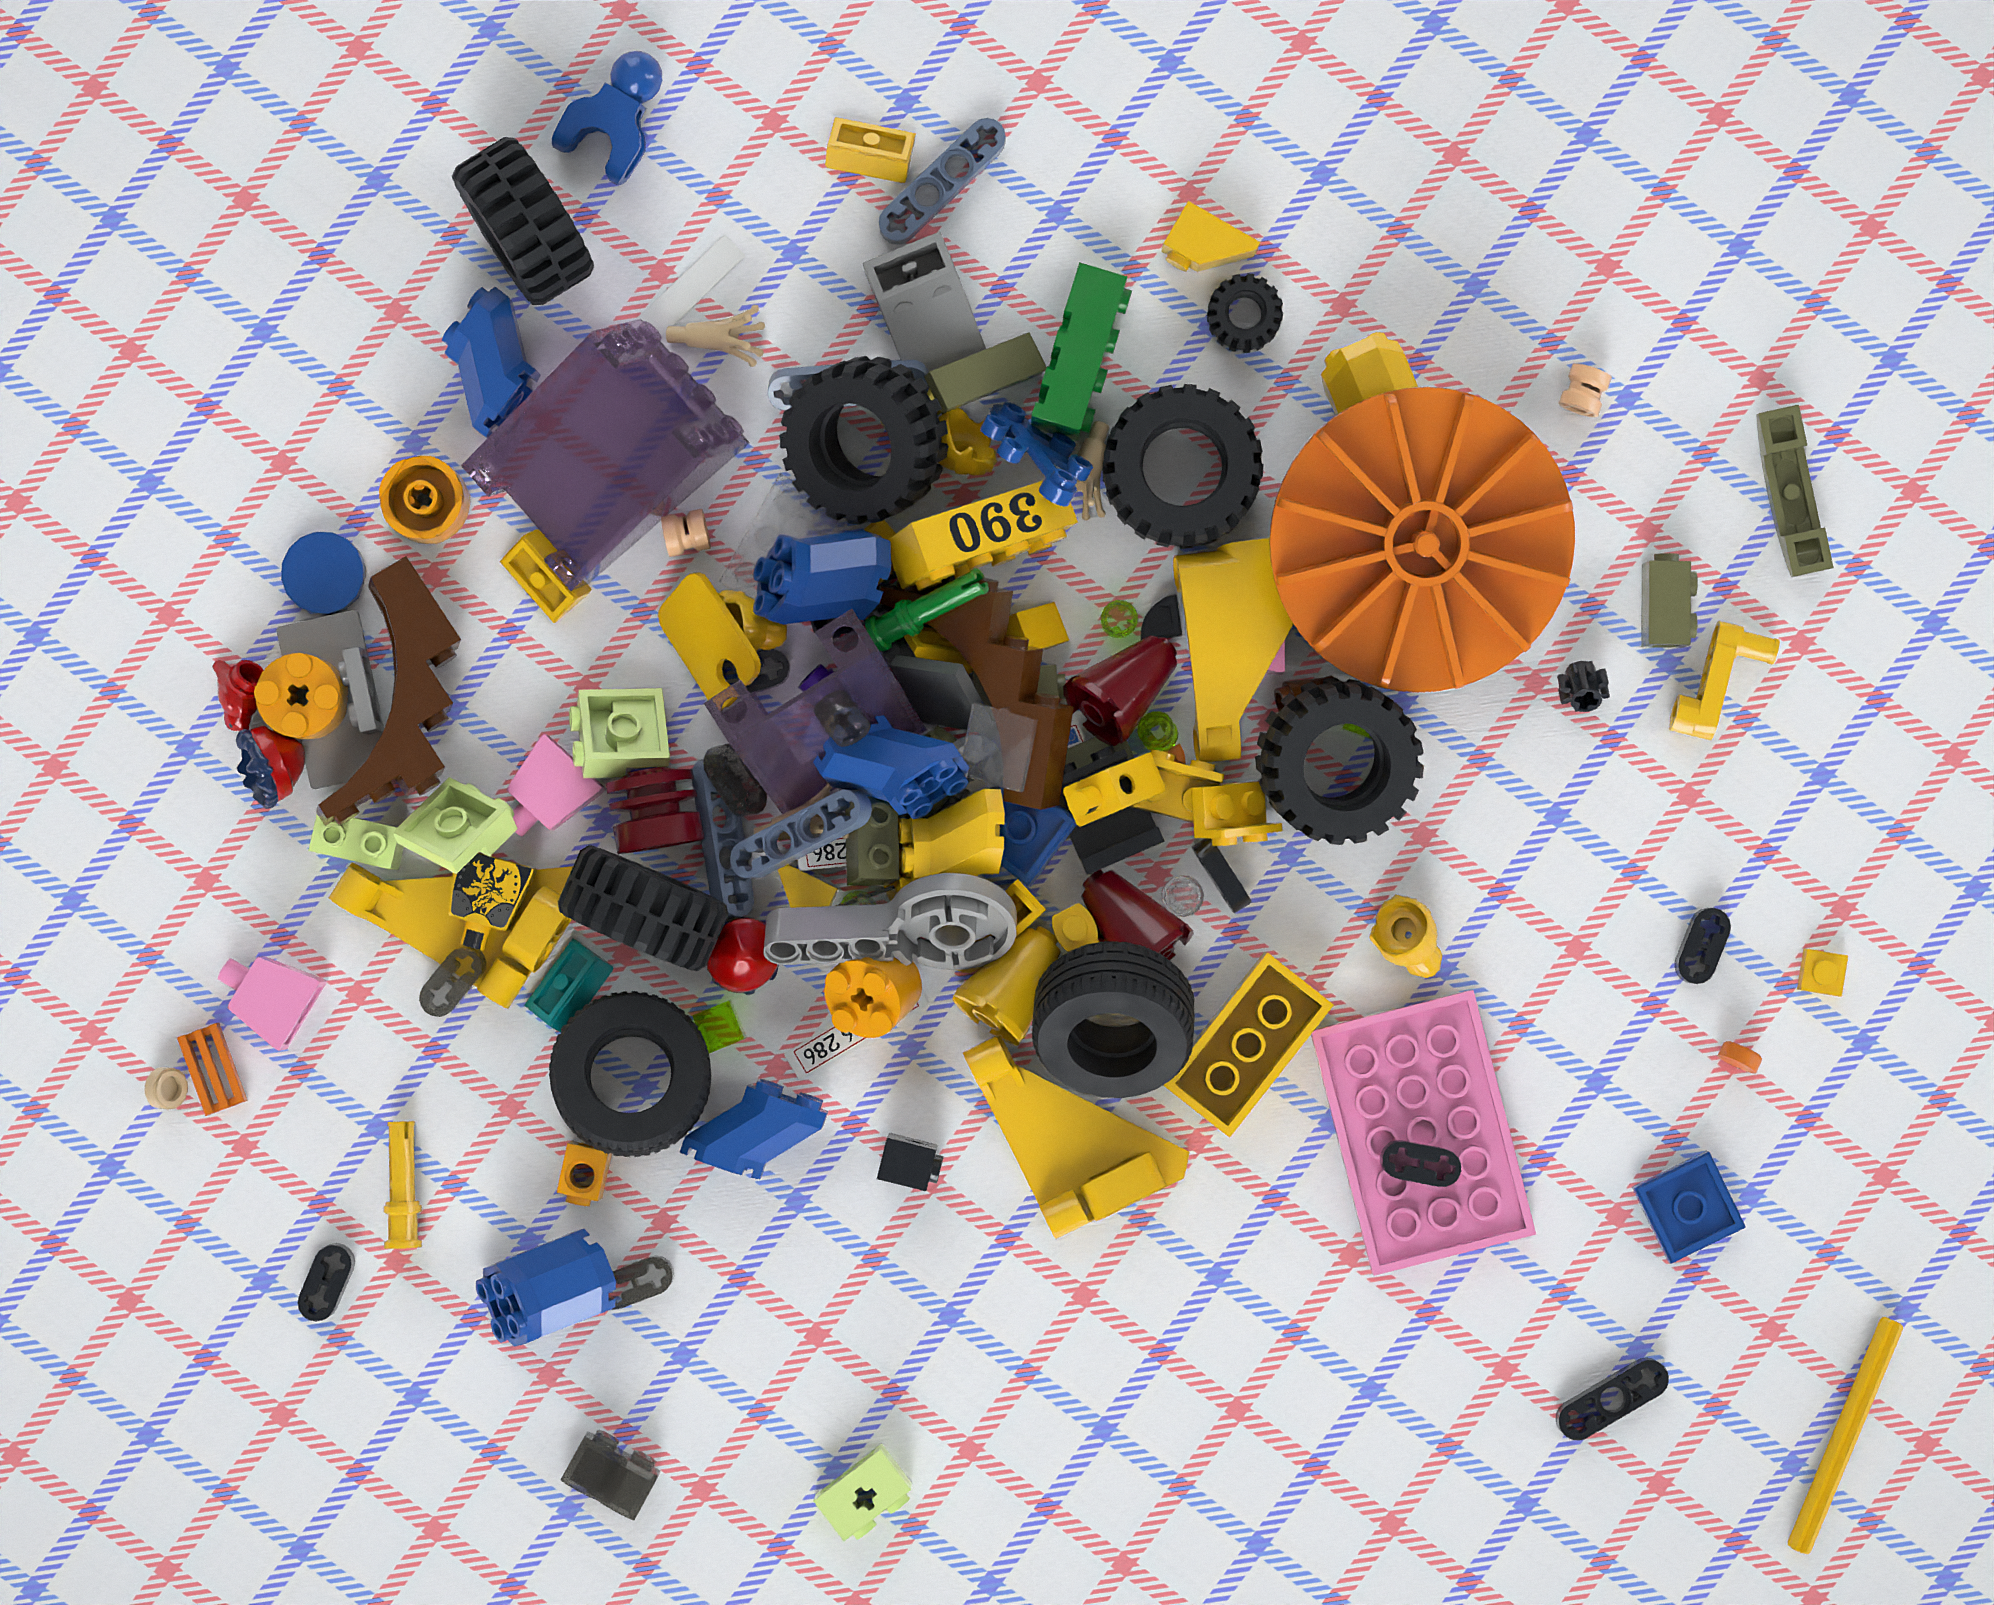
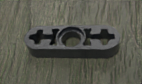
M1648 1357L1632 1362L1564 1402L1556 1413L1558 1429L1572 1440H1584L1661 1395L1669 1383V1375L1666 1368L1655 1359ZM1645 1367L1652 1372L1657 1370L1658 1375L1653 1378L1656 1385L1652 1388L1646 1384L1635 1387L1633 1390L1639 1394L1635 1399H1633L1629 1388L1621 1382L1626 1377L1631 1384L1641 1380L1643 1377L1641 1370ZM1616 1387L1623 1393V1403L1616 1410H1606L1601 1404V1395L1607 1388ZM1590 1398L1594 1408L1603 1415L1599 1420H1596V1416L1592 1413L1581 1420L1584 1426L1581 1430H1577L1573 1426L1566 1427V1423L1570 1421L1568 1413L1571 1410L1583 1414L1591 1409L1585 1403Z

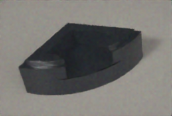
M1177 594L1161 599L1148 611L1141 626L1140 640L1150 635L1158 638L1182 636Z

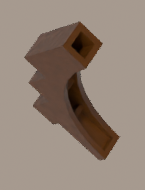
M407 556L371 576L368 585L384 617L392 645L395 679L391 710L384 731L365 763L344 786L318 804L316 813L325 826L333 821H336L337 825L340 826L360 813L357 807L369 799H372L374 804L394 793L396 789L393 785L398 783L405 796L415 791L421 796L441 783L438 777L442 775L445 766L421 729L425 727L427 732H430L444 724L449 719L446 714L450 712L453 702L429 666L433 664L438 669L452 661L457 656L455 650L458 649L461 638Z
M984 578L976 583H988L989 591L986 594H981L928 621L926 624L933 627L957 648L977 674L992 704L1001 734L1005 765L1003 801L1040 810L1059 806L1074 706L1060 704L1059 696L1037 693L1043 648L1028 646V638L1007 635L1013 591L998 588L999 581ZM897 579L896 585L880 586V591H883L880 604L895 608V604L901 600H911L913 602L932 591H918L916 585L902 589ZM935 586L934 590L940 588V586Z

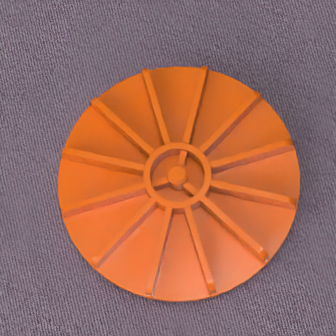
M1437 387L1403 388L1366 398L1348 407L1318 429L1301 448L1284 476L1275 499L1269 537L1270 561L1275 585L1289 618L1309 645L1339 670L1360 681L1395 691L1419 693L1443 691L1453 688L1458 689L1497 672L1511 663L1521 653L1528 651L1531 648L1530 645L1552 619L1571 580L1569 577L1575 549L1573 505L1565 480L1550 452L1535 433L1514 415L1486 399L1462 391Z

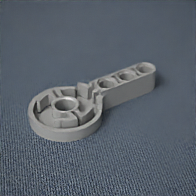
M960 873L934 874L910 882L891 901L884 904L775 909L766 917L763 953L767 960L779 965L844 963L850 960L869 957L877 961H893L896 958L906 966L914 960L920 964L939 969H971L984 966L999 959L1011 948L1016 938L1017 911L1011 897L1002 888L986 879Z

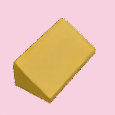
M835 117L827 144L825 165L830 169L905 183L916 133Z
M539 529L523 535L499 561L553 623L560 620L592 590Z

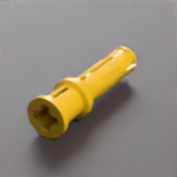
M415 1121L387 1122L389 1127L390 1201L385 1202V1206H383V1213L388 1214V1240L384 1242V1249L422 1247V1240L418 1239L417 1213L422 1211V1205H419V1201H415Z

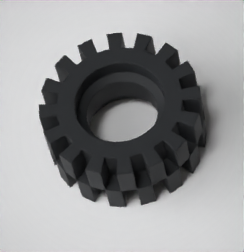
M1247 273L1246 276L1236 274L1232 276V279L1222 281L1220 286L1214 290L1208 305L1207 322H1209L1211 334L1217 337V342L1221 346L1225 344L1233 352L1243 350V353H1250L1253 349H1262L1265 344L1270 343L1275 337L1283 319V302L1278 297V290L1275 286L1271 287L1267 284V279L1262 276L1261 279L1255 278L1254 274ZM1249 298L1258 304L1261 310V318L1254 327L1242 329L1232 323L1229 317V307L1235 300Z

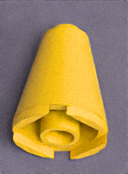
M1038 926L1036 930L1026 928L1015 938L1013 945L1007 953L999 959L982 966L956 989L952 998L953 1002L976 1024L982 1021L992 1029L989 1033L994 1036L1001 1034L1005 1042L1018 1046L1026 1037L1033 1020L1035 990L1039 979L1047 968L1058 959L1061 953L1060 949L1056 946L1058 940L1055 935L1041 926Z

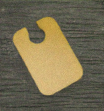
M701 572L687 575L661 605L658 612L659 624L712 706L717 709L727 708L738 699L739 695L734 687L726 682L723 676L722 665L727 659L734 664L738 678L744 686H747L760 673V658L706 575Z

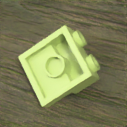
M662 688L579 690L577 706H570L569 725L571 732H579V741H573L572 754L574 767L582 766L583 778L623 777L626 774V768L669 767L670 753Z
M449 777L393 831V834L398 844L457 874L478 852L490 857L518 828L513 819L514 811L504 800L500 798L494 800L482 794L474 785L469 783L464 785Z

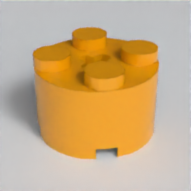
M416 456L396 462L386 472L379 487L380 506L386 522L395 531L417 543L439 544L444 542L461 529L469 513L470 493L464 480L449 465L432 456ZM420 493L424 495L429 494V497L432 499V503L428 507L425 505L421 506V503L417 500Z
M292 653L277 658L265 668L255 686L254 696L262 719L274 731L297 739H315L330 734L343 721L347 711L348 687L343 685L339 670L331 663L309 654ZM300 688L309 690L305 695L309 701L306 705L296 703L299 698L297 691Z
M864 957L839 963L827 974L824 986L825 1001L832 1015V1023L835 1028L841 1032H850L865 1038H876L890 1032L914 1008L922 993V980L915 963L912 961L911 964L906 966L896 958L893 961H877L870 957Z

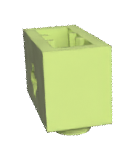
M316 815L308 851L386 869L399 870L404 846L398 844L394 837L393 831L397 828L395 826L355 817L340 826L337 825L336 821L325 826L319 816Z
M881 1443L815 1494L813 1502L843 1541L852 1535L858 1540L877 1525L873 1519L887 1509L892 1514L909 1501L910 1498L907 1493L911 1490L912 1482ZM861 1487L864 1491H869L873 1488L875 1491L872 1498L873 1503L870 1504L867 1500L858 1503L856 1500L859 1493L858 1488Z

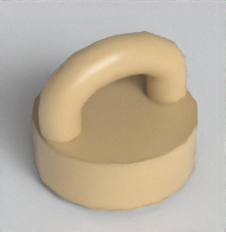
M160 1067L152 1071L147 1077L145 1096L152 1107L167 1110L175 1109L186 1099L188 1082L180 1070Z

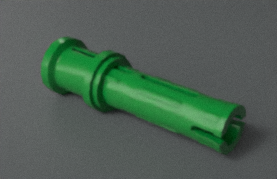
M974 568L967 574L913 602L911 600H901L895 604V609L879 617L877 615L868 617L865 621V627L871 642L878 650L884 652L891 648L892 642L906 635L915 636L919 634L924 624L981 594H986L989 591L988 583H976L984 579L985 576L978 568Z

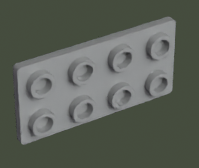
M356 610L279 626L276 629L282 656L292 653H304L323 659L339 670L343 685L348 687L347 711L341 724L324 737L300 739L305 751V764L312 789L347 783L368 759L384 731L360 615ZM300 688L297 691L299 698L296 703L306 705L309 701L305 695L309 690Z

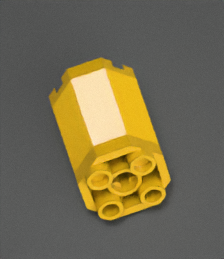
M1381 332L1372 333L1367 338L1331 351L1324 360L1326 368L1321 373L1325 395L1333 408L1335 416L1366 398L1387 391L1418 387L1405 353L1398 341L1388 339L1385 333Z
M1001 789L978 790L927 818H900L898 840L899 843H902V849H899V874H901V878L897 881V893L910 882L934 874L960 873L973 876L999 874L1004 850V837H1000V824L1004 825L1005 816Z

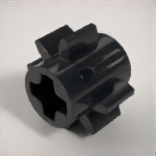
M1592 661L1571 663L1567 667L1565 674L1557 676L1561 704L1571 702L1575 712L1593 711L1601 705L1602 698L1610 697L1607 671L1605 668L1596 671Z

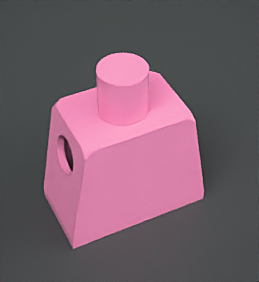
M543 734L539 738L507 787V791L519 802L513 810V819L518 828L515 832L521 837L538 820L546 828L554 831L606 790L596 778H583L582 766L574 767L573 757L547 734Z
M265 956L257 957L250 969L230 958L218 975L219 981L236 990L227 1008L278 1051L288 1049L328 982L321 977Z

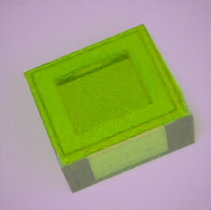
M732 1000L692 1015L698 1030L702 1033L709 1053L747 1038Z

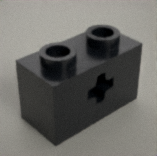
M889 1133L877 1179L926 1191L929 1182L937 1184L944 1156L936 1154L937 1144Z

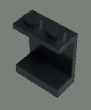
M1113 745L1091 754L1090 757L1093 762L1078 769L1075 762L1065 765L1059 804L1071 812L1064 796L1063 788L1128 761L1125 749L1116 752ZM1128 777L1120 779L1121 789L1125 793L1130 792L1132 784ZM1132 807L1081 827L1076 825L1069 834L1086 875L1165 842L1159 827H1156L1151 813Z

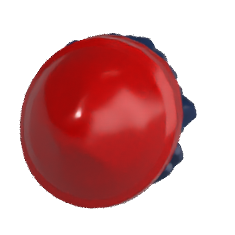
M264 725L251 730H240L236 737V744L241 749L242 760L237 766V771L240 774L246 775L243 785L254 792L253 798L264 808H273L277 802L293 793V787L299 780L305 766L304 748L298 740L282 735Z
M739 918L725 922L706 965L714 984L729 992L752 995L756 989L763 986L769 980L776 978L779 964L767 960L763 953L766 922L753 918Z

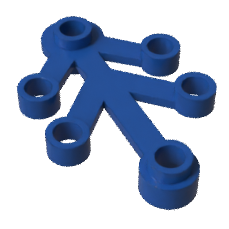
M1004 402L1003 405H993L990 414L986 416L980 427L981 432L993 440L1002 441L997 449V453L1011 463L1018 464L1024 453L1027 452L1045 476L1039 488L1042 496L1054 504L1068 506L1077 491L1075 486L1077 480L1086 481L1093 469V465L1081 456L1071 455L1076 443L1068 436L1054 433L1050 437L1032 426L1025 417L1026 412L1018 405L1011 402Z

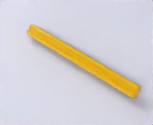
M1882 1317L1878 1322L1788 1539V1546L1800 1553L1809 1554L1812 1551L1902 1334L1903 1325L1890 1318Z

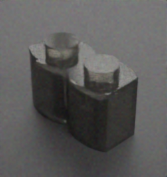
M597 1430L595 1434L587 1431L560 1480L578 1492L599 1501L611 1510L631 1520H635L661 1472L654 1467L656 1461L638 1450H634L632 1454L623 1451L617 1447L620 1441L605 1431Z

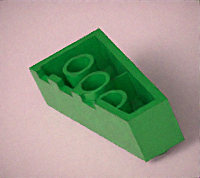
M1079 262L1064 310L1063 322L1059 327L1053 345L1051 361L1045 370L1041 383L1038 403L1035 402L1031 415L1032 426L1051 434H1064L1074 441L1079 440L1081 431L1090 432L1096 409L1089 407L1093 392L1101 394L1108 373L1107 369L1101 368L1105 352L1114 353L1120 330L1113 328L1117 312L1126 314L1132 290L1125 288L1127 276Z

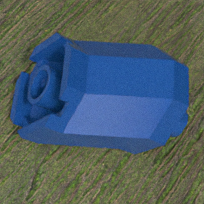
M481 287L468 302L467 307L470 311L461 323L455 321L444 333L442 341L448 345L444 354L459 367L472 427L492 441L497 435L491 430L496 425L502 430L510 425L533 392L527 386L530 378L538 382L541 374L527 363L512 300L497 287H493L489 292Z
M865 530L799 539L786 534H780L776 538L774 546L769 550L767 557H760L754 568L753 578L755 581H758L757 596L753 606L754 614L783 625L846 616L864 621L880 603L883 591L876 589L879 579L888 580L891 571V541Z
M884 715L876 716L875 719L878 723L869 725L865 719L855 720L826 740L823 745V749L826 752L823 760L817 755L813 761L821 776L831 787L842 790L862 791L869 797L888 801L899 815L908 813L912 819H918L928 814L933 805L947 795L952 796L964 790L968 784L965 774L970 768L953 743L894 729Z
M760 1079V1081H757L756 1086L747 1085L740 1103L684 1137L680 1153L687 1156L694 1149L696 1150L694 1159L738 1175H742L744 1170L747 1171L748 1168L753 1169L751 1178L760 1180L768 1161L823 1128L828 1111L821 1108L823 1100L802 1092L797 1094L796 1098L782 1094L784 1086Z
M585 1229L571 1232L483 1268V1278L476 1280V1292L481 1301L487 1304L492 1317L491 1329L495 1338L500 1343L508 1340L514 1347L527 1344L615 1307L616 1298L609 1300V1292L616 1290L615 1276L604 1249L597 1242L589 1245L583 1239L590 1236Z

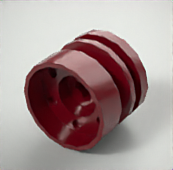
M668 766L630 772L618 780L605 783L607 794H627V800L609 804L610 811L630 812L631 820L613 827L617 854L660 849L705 839L700 812L680 810L679 803L696 797V790L677 791L676 784L694 780L693 769H677Z

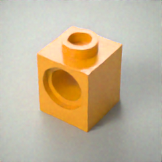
M573 1140L568 1142L556 1193L565 1194V1201L575 1205L589 1207L591 1200L598 1202L603 1197L612 1154L596 1150L593 1146H589L586 1143ZM578 1164H587L593 1169L595 1177L590 1186H582L575 1181L573 1173Z

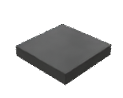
M896 655L890 663L891 670L922 723L988 733L994 724L989 711L963 664L904 655Z

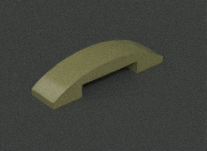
M1799 405L1758 413L1756 418L1763 474L1777 536L1790 576L1795 577L1832 569L1834 566L1825 527L1821 528L1804 450V447L1807 446L1800 407Z

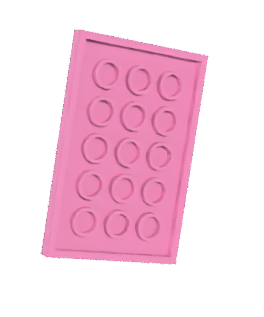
M1474 990L1318 1028L1312 1032L1311 1038L1373 1276L1536 1235ZM1395 1140L1440 1147L1452 1151L1459 1158L1461 1174L1454 1184L1447 1187L1400 1180L1388 1175L1383 1170L1380 1163V1155L1383 1148ZM1399 1148L1397 1154H1390L1389 1161L1395 1164V1171H1401L1403 1165L1417 1167L1418 1159L1406 1156L1405 1148ZM1441 1156L1439 1162H1424L1423 1168L1437 1172L1436 1179H1442L1444 1173L1452 1172V1165L1446 1163V1156Z

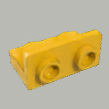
M1151 750L1150 752L1167 791L1130 807L1193 823L1192 787L1219 785L1223 783L1224 774L1214 772L1215 765L1211 763L1191 760L1189 766L1174 762V754Z
M1259 781L1192 787L1194 838H1212V846L1236 845L1237 837L1242 836L1243 842L1268 841L1267 833L1283 831L1282 823H1267L1265 794L1262 792Z

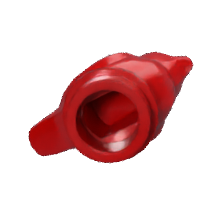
M217 660L212 668L218 678V699L224 709L225 725L232 731L249 730L252 715L257 710L254 690L264 670L260 665L250 660H241L232 667L225 661Z

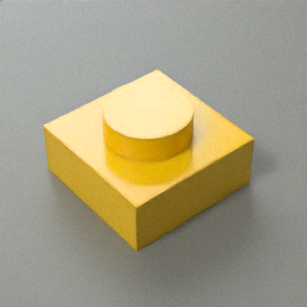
M1803 949L1797 990L1842 997L1848 955Z

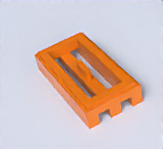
M214 1023L208 1027L177 1037L205 1116L248 1101L220 1023ZM208 1035H212L234 1095L232 1098H227L205 1038ZM196 1040L218 1100L216 1104L213 1103L191 1043L192 1041Z

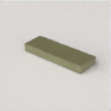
M1030 332L932 370L924 378L934 398L938 399L942 408L941 412L944 414L1045 372L1047 366Z

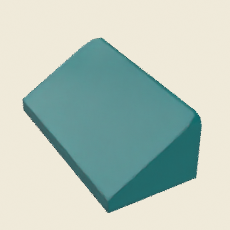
M572 938L524 1006L551 1028L562 1032L561 1029L567 1024L569 1018L574 1017L576 1011L581 1010L584 1005L591 1002L614 968L589 948Z

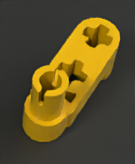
M1718 621L1708 648L1697 697L1693 698L1678 694L1671 711L1669 730L1711 741L1719 722L1734 659L1739 655L1772 665L1779 651L1780 639H1772L1745 632L1743 626Z

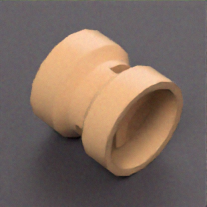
M1572 364L1568 375L1571 381L1569 388L1562 392L1558 404L1571 412L1597 418L1602 407L1600 397L1602 392L1608 389L1612 377L1608 373L1588 365Z
M703 509L689 511L687 516L677 517L674 514L661 517L669 557L682 555L686 549L691 548L697 551L711 549Z

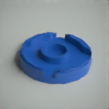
M313 532L300 537L288 549L282 562L281 580L286 594L298 607L314 614L332 615L346 610L359 598L363 589L364 577L366 578V566L360 551L348 539L333 532Z

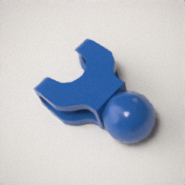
M629 51L621 55L614 62L610 73L611 85L605 82L598 94L592 97H583L570 103L552 136L553 148L560 152L570 153L577 148L578 144L587 134L598 131L606 133L610 137L612 150L605 166V173L609 181L616 185H622L627 182L646 151L645 136L641 129V119L647 108L642 103L651 100L659 92L663 81L662 69L658 61L650 54L642 51Z

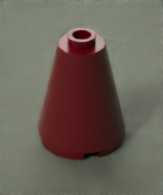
M1150 635L1074 675L1063 686V695L1067 705L1074 706L1073 714L1078 709L1087 719L1082 725L1098 740L1110 746L1122 744L1128 740L1177 667L1175 647L1164 637L1158 638Z
M1100 869L1090 875L1082 884L1085 891L1082 893L1081 898L1092 915L1104 941L1128 942L1145 946L1162 954L1170 961L1176 956L1174 945L1180 940L1185 946L1194 934L1187 923L1114 870L1104 873Z

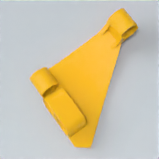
M1269 538L1232 542L1218 547L1217 551L1175 555L1173 557L1175 586L1178 593L1181 592L1187 630L1195 699L1193 745L1196 760L1209 763L1241 758L1239 720L1293 626V622L1281 602L1273 578Z
M351 862L328 898L349 913L379 926L476 986L481 994L493 1002L509 1009L531 972L535 973L541 968L572 921V919L559 912L558 900L573 866L537 869L533 882L512 926L508 931L491 927L485 950L460 944L466 920L449 916L452 876L385 881Z
M1001 1034L962 1052L1055 1239L1094 1220L1097 1222L1184 1179L1190 1154L1189 1151L1016 1065Z

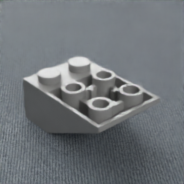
M940 231L863 263L865 275L900 360H918L930 372L986 349L958 273ZM912 373L910 378L915 381L914 373Z

